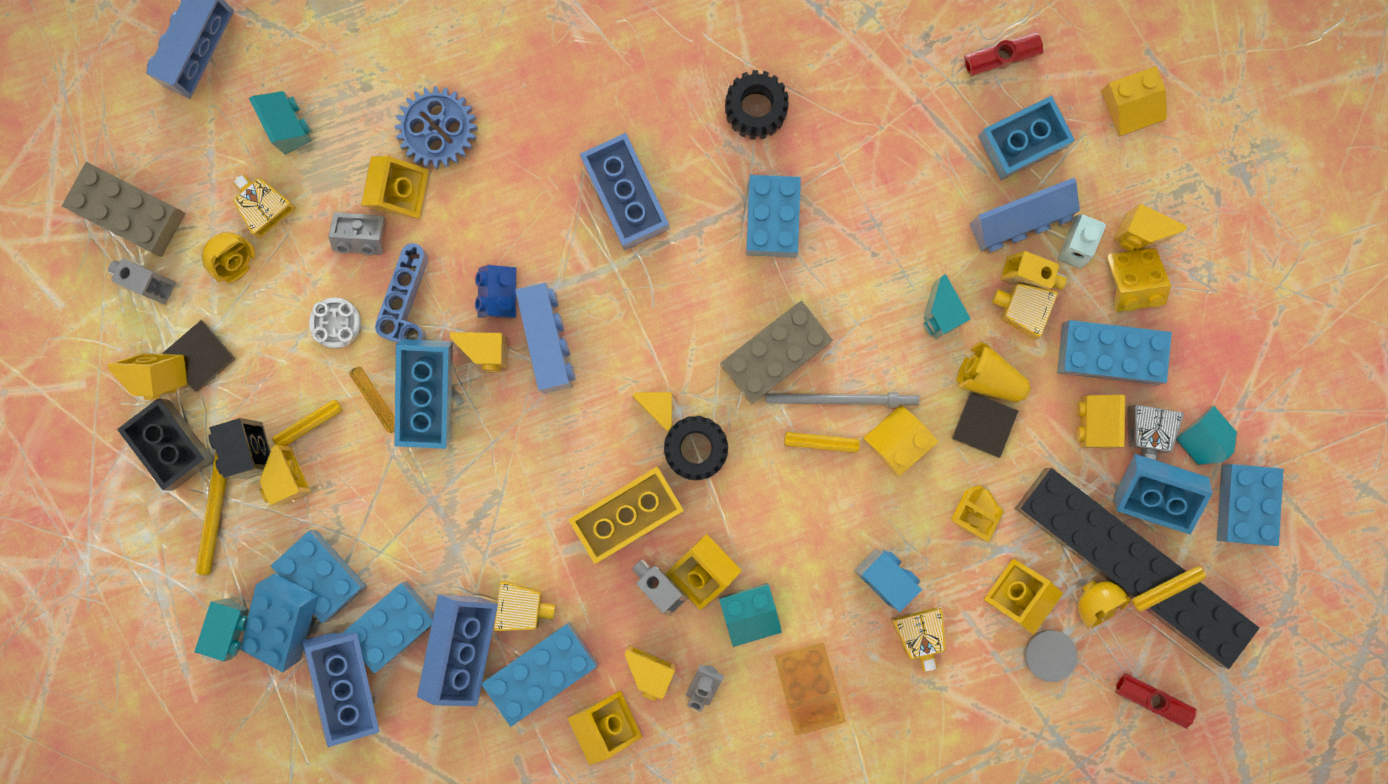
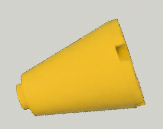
M983 341L976 343L970 349L974 353L970 359L964 358L958 370L956 382L960 384L957 386L964 390L1016 403L1025 400L1031 391L1029 380Z

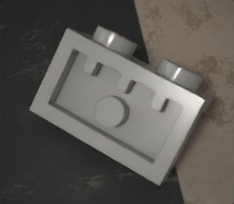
M334 212L328 236L332 250L342 254L382 255L385 217L383 215Z

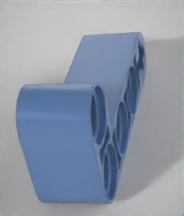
M407 244L402 249L375 324L378 335L395 343H398L401 339H407L408 333L411 330L418 331L419 336L417 340H426L427 337L426 332L422 328L407 322L428 263L426 251L418 244ZM418 253L420 255L419 259L412 260L410 258L411 254L415 255ZM406 265H408L410 268H415V272H413L409 268H406ZM410 274L412 277L411 283L408 286H402L401 278L404 275ZM397 298H402V308L393 310V301ZM393 322L395 326L393 332L385 334V324Z

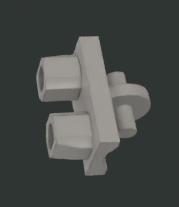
M700 665L686 692V696L690 697L687 706L702 712L705 704L710 705L724 675L718 673L712 666Z

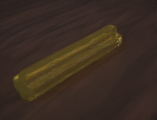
M360 366L355 367L349 372L350 377L386 431L390 434L395 432V416L363 368Z

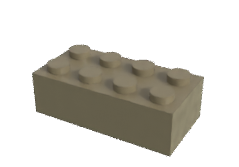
M85 162L62 204V207L160 257L163 256L185 215L183 211L88 162Z
M801 300L724 359L720 366L752 405L831 344L833 339Z

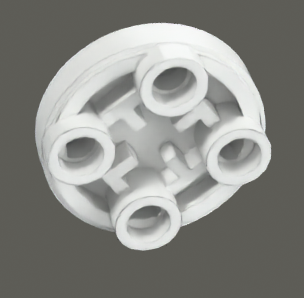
M328 298L317 302L313 306L309 318V328L314 340L321 345L334 349L343 348L350 345L358 337L361 330V317L357 308L347 300Z

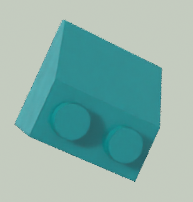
M284 91L255 95L249 98L270 142L286 155L312 141L308 134L312 131L305 118L300 119L297 113L300 107L293 96L289 97Z
M946 274L933 283L923 317L926 321L923 323L925 330L930 336L933 335L935 339L971 320Z
M768 583L719 597L733 647L782 633Z
M228 598L211 601L194 652L221 661L233 659V656L235 657L238 654L241 642L238 640L241 631H244L246 627L248 608Z

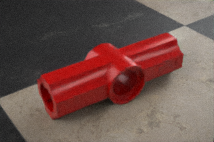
M1036 32L1011 41L1002 40L995 46L966 54L964 60L967 73H969L970 77L995 69H1005L1011 64L1042 55L1044 53L1043 42ZM998 51H1006L1009 59L1001 58Z
M1124 673L1116 684V694L1185 729H1188L1196 717V708L1127 673ZM1158 694L1160 703L1156 707H1152L1151 699L1154 695Z

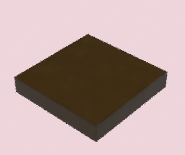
M200 320L163 352V354L184 355L187 383L196 392L236 359L203 320Z
M971 391L951 439L1000 458L1018 410Z

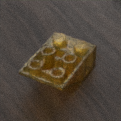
M824 643L774 655L795 736L846 723Z

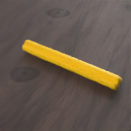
M216 452L195 570L196 574L203 576L211 574L227 478H223V475H220L216 468V460L218 459Z

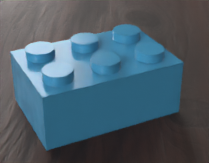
M1052 95L984 128L978 136L1000 180L1068 148L1075 141Z
M750 175L746 255L797 256L801 177Z
M1134 454L1114 496L1116 511L1191 535L1213 492L1209 477Z
M1236 464L1221 465L1217 541L1279 546L1284 469Z
M309 530L271 565L279 576L318 596L313 614L321 623L330 621L367 587L317 530Z
M875 549L854 571L889 607L901 612L922 591L918 586L921 581L910 570L900 568L899 565L902 562L891 551Z
M276 573L257 583L240 650L282 673L292 667L302 658L304 650L302 640L307 639L318 596Z
M406 581L400 583L342 633L357 632L363 661L375 674L431 628L434 613Z

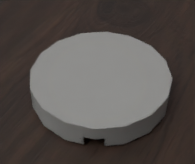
M1043 630L1028 641L1025 648V662L1029 670L1036 677L1049 682H1057L1067 678L1073 672L1077 663V650L1074 642L1066 634L1057 630Z

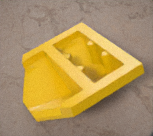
M977 485L965 490L951 521L958 528L989 543L1004 511L998 506L989 490L981 485Z

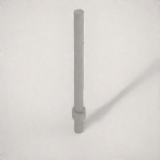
M888 392L887 395L766 393V404L887 405L888 408H898L899 405H919V395H899L898 392Z

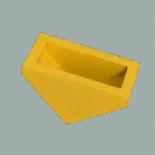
M635 392L632 397L669 432L672 427V392Z

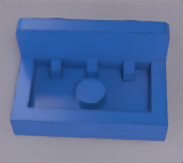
M496 265L480 267L475 277V282L478 286V297L475 300L478 318H516V267Z

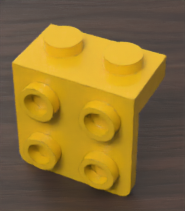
M1155 248L1108 255L1107 263L1117 287L1114 300L1116 312L1159 307L1167 304L1171 283L1159 253Z

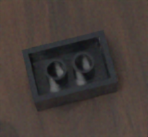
M156 399L117 429L163 491H174L214 460L168 399Z
M238 418L209 427L211 432L208 436L209 443L212 449L216 450L218 457L216 468L219 474L223 475V478L249 479L262 475L271 452L262 422Z

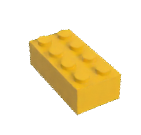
M657 466L570 518L569 522L593 563L596 564L683 512L684 509Z

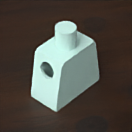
M1083 214L1076 215L1057 260L1082 269L1093 258L1106 224ZM1074 252H1075V253H1079V254H1081V256H1077V255H1075V254H1073V253H1074Z

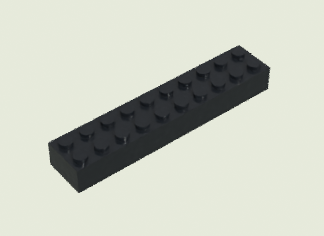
M1044 468L1014 508L1106 580L1119 585L1131 599L1186 572L1053 468ZM1201 582L1146 609V611L1216 665L1226 669H1230L1260 629V627Z

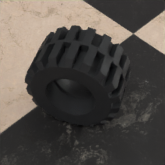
M753 70L751 75L745 72L742 74V78L739 79L737 77L734 79L733 85H730L725 100L726 119L728 123L732 124V129L735 132L738 130L740 136L744 138L745 135H749L750 139L753 140L757 136H760V139H765L768 134L772 136L776 133L777 129L782 127L786 119L789 107L788 92H785L783 82L778 83V77L775 75L772 78L768 76L769 72L763 71V74H758V70ZM751 94H761L770 101L772 108L766 115L754 117L743 110L742 101Z
M689 416L677 421L670 428L664 441V454L667 463L676 474L688 480L697 481L712 477L722 468L727 459L728 442L725 432L709 418ZM693 433H700L706 436L711 443L710 456L707 460L698 464L688 462L681 453L682 441L686 436Z

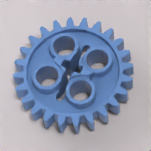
M434 86L433 93H429L427 88H424V95L422 96L414 92L416 98L414 101L406 98L409 104L408 108L400 106L404 115H396L397 120L402 123L395 125V129L402 132L396 136V139L404 141L400 148L402 150L408 149L407 157L412 158L415 156L414 162L416 164L424 160L423 163L426 168L430 166L431 162H433L436 169H439L440 162H443L446 168H449V160L451 159L458 164L457 156L461 155L466 158L467 156L463 150L465 148L473 149L469 140L477 139L471 133L478 130L477 125L471 124L477 120L474 114H469L473 110L471 105L465 106L467 101L464 97L458 100V93L456 91L449 96V90L446 87L442 93L439 92L437 86ZM434 106H442V111L438 115H431V110ZM424 112L437 126H440L442 131L453 142L449 144L435 129L433 130L431 125L420 116V113ZM418 123H423L424 129L420 133H414V126ZM452 123H459L460 128L454 133L448 131ZM434 141H442L440 149L431 150V144Z

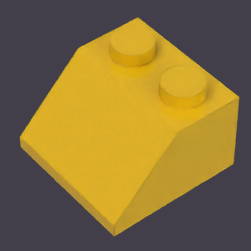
M1157 66L1109 82L1101 90L1119 137L1167 119L1166 89Z
M388 155L371 156L361 206L384 213L420 219L429 170Z
M1140 203L1125 214L1113 240L1119 242V246L1125 250H1140L1184 232L1187 226Z
M450 332V338L485 372L501 373V368L507 369L508 338L504 334Z
M140 353L107 364L109 371L132 396H144V400L158 399L160 394L175 393L177 388L187 385L184 355Z
M1088 395L1081 397V401H1078L1077 416L1080 417V427L1077 428L1076 432L1080 448L1113 449L1124 447L1125 395Z
M902 405L863 437L865 442L896 476H901L939 442L924 424Z
M284 445L273 446L259 481L262 487L260 494L266 503L269 502L270 505H286L311 493V489L292 447Z
M706 534L665 574L701 610L726 589L742 570Z
M1013 558L984 600L1014 623L1034 635L1064 593L1051 581Z
M629 645L624 655L638 690L643 691L642 696L649 700L656 701L657 698L663 700L676 665Z
M621 690L581 709L567 718L589 765L611 758L643 737Z

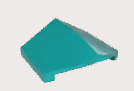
M1212 406L1180 433L1176 441L1197 465L1222 463L1234 453L1237 432L1218 409Z

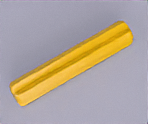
M337 400L330 401L273 436L274 444L287 446L342 412V406Z
M786 432L784 437V445L852 453H857L860 447V441L852 438Z
M1196 566L1133 598V606L1137 611L1142 612L1207 578L1206 573L1201 566Z

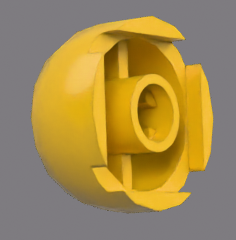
M221 232L209 239L204 246L201 255L203 267L217 282L233 283L249 271L250 266L247 264L251 258L254 260L255 248L239 234Z
M1093 580L1082 588L1084 593L1079 597L1077 608L1082 621L1089 629L1115 616L1114 613L1119 610L1118 606L1123 610L1132 600L1114 582L1103 581L1097 584Z

